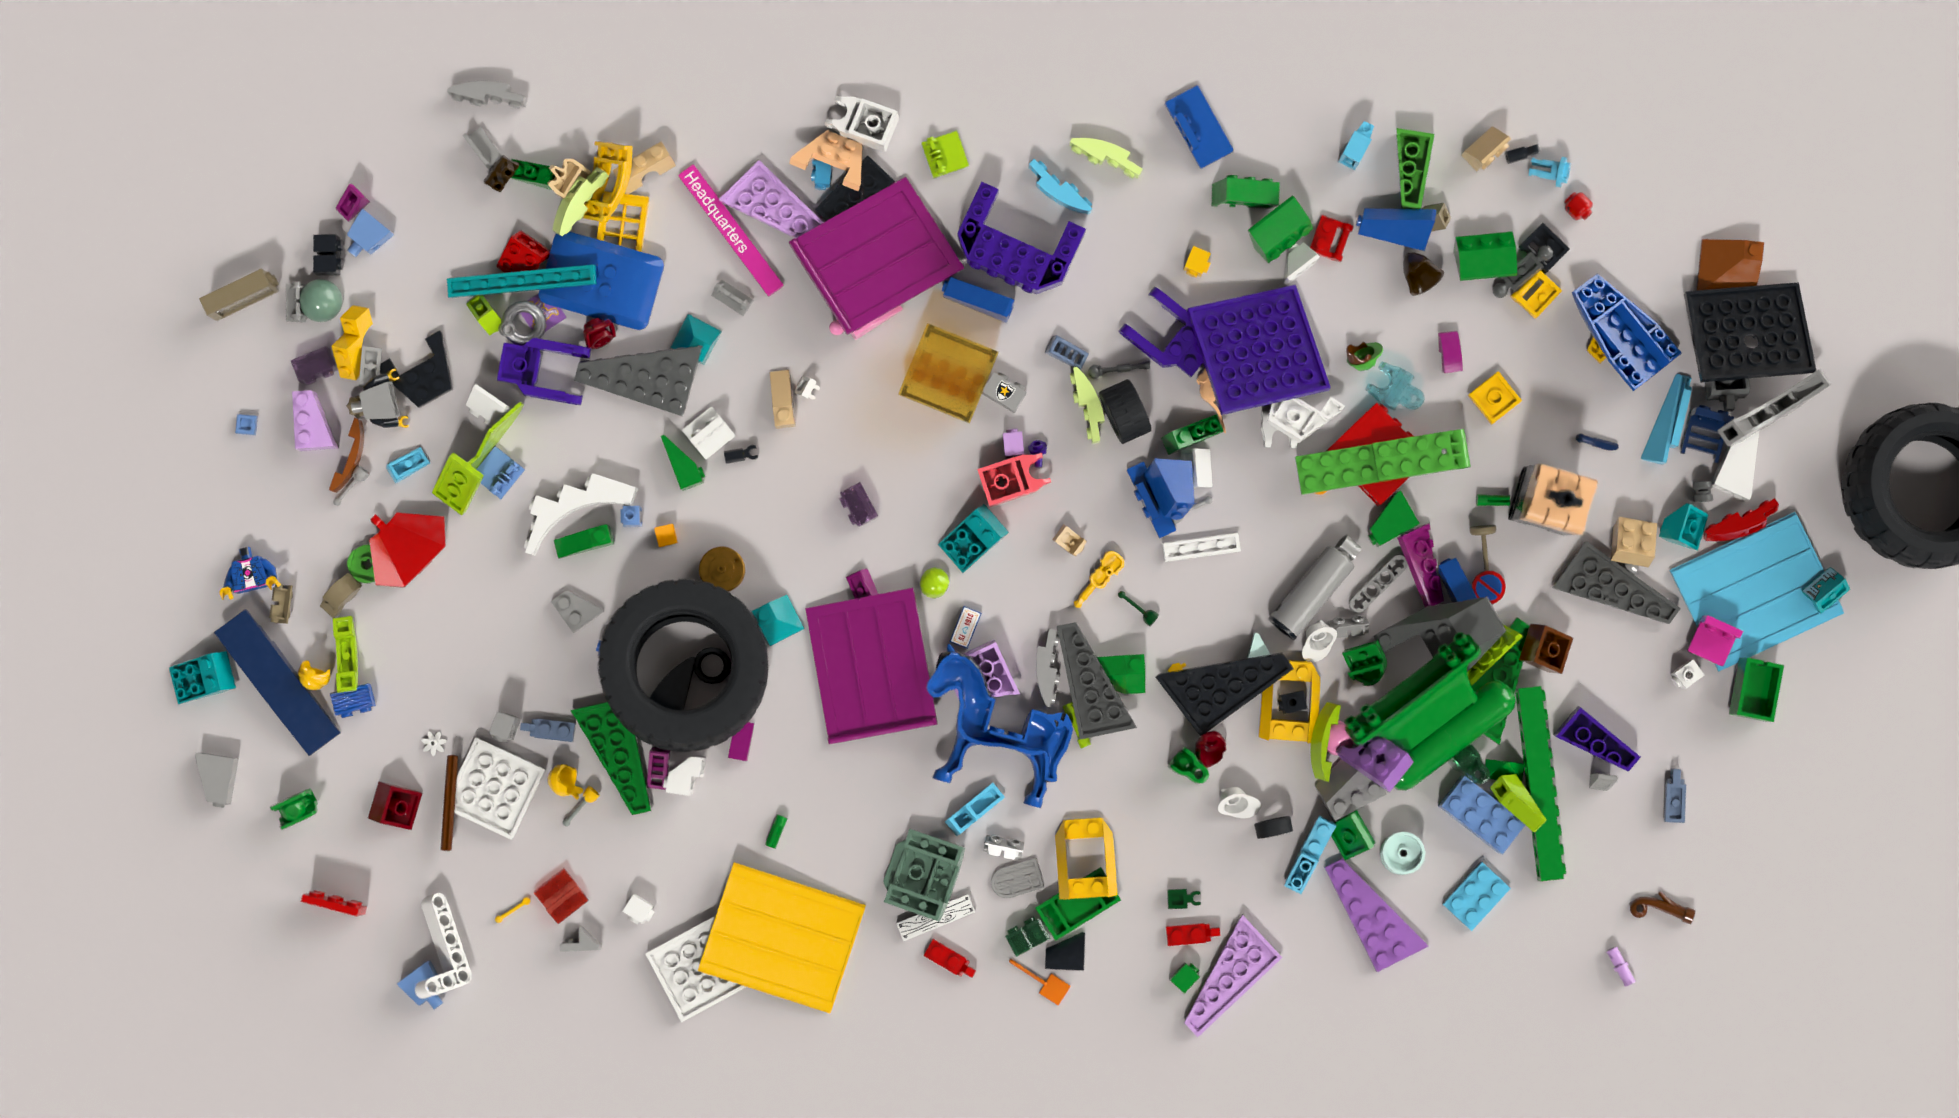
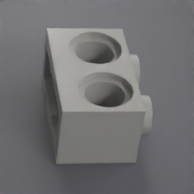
M497 712L489 734L494 735L493 739L500 742L514 740L521 718L505 712Z

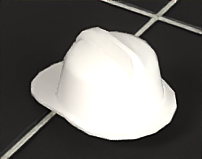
M1318 620L1317 623L1311 625L1306 631V642L1302 650L1303 658L1309 662H1317L1325 658L1336 640L1337 631L1329 627L1322 620Z
M1231 787L1220 790L1221 796L1218 811L1221 814L1244 819L1255 816L1261 809L1260 801L1255 797L1246 795L1241 788Z

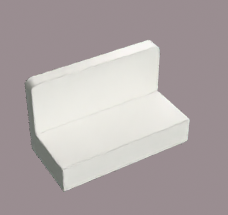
M1195 448L1182 450L1181 460L1192 461L1193 487H1212L1210 449Z

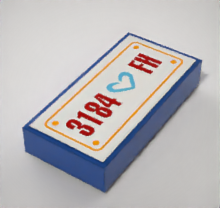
M964 606L950 642L968 649L982 613Z

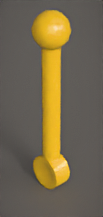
M525 897L521 903L506 913L496 916L495 921L501 923L502 919L523 905L530 904V898Z

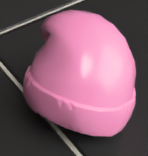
M1338 721V724H1331L1327 752L1332 755H1338L1336 751L1340 746L1352 749L1353 745H1356L1345 731L1346 725L1342 721Z

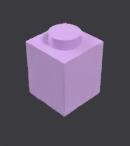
M1018 429L1006 430V433H1003L1005 458L1024 455L1022 431L1018 432Z

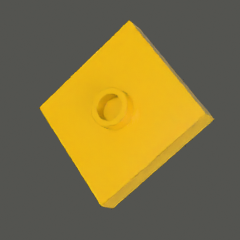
M1499 371L1468 394V397L1491 425L1522 401Z

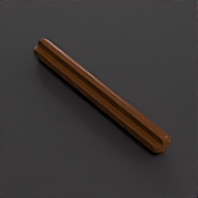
M448 755L446 762L441 834L442 851L452 850L458 767L457 755Z

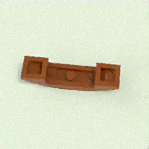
M354 418L348 434L349 437L355 440L343 474L335 472L329 490L335 493L340 491L351 479L353 471L359 464L362 456L364 428L362 421Z

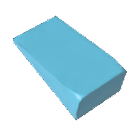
M421 447L387 464L386 469L396 484L429 465L430 462Z

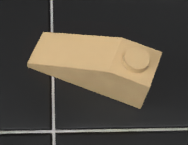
M789 370L770 372L776 429L795 427Z

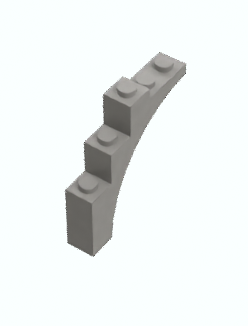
M1818 369L1780 395L1749 413L1730 421L1717 431L1728 447L1740 443L1757 431L1765 429L1779 418L1787 416L1832 384L1822 370Z

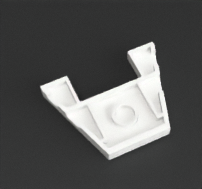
M1330 397L1320 412L1299 398L1271 404L1267 423L1300 443L1342 412L1345 405Z

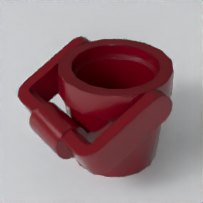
M595 318L583 326L585 343L588 349L601 348L616 337L614 324L610 319L601 321L600 318Z

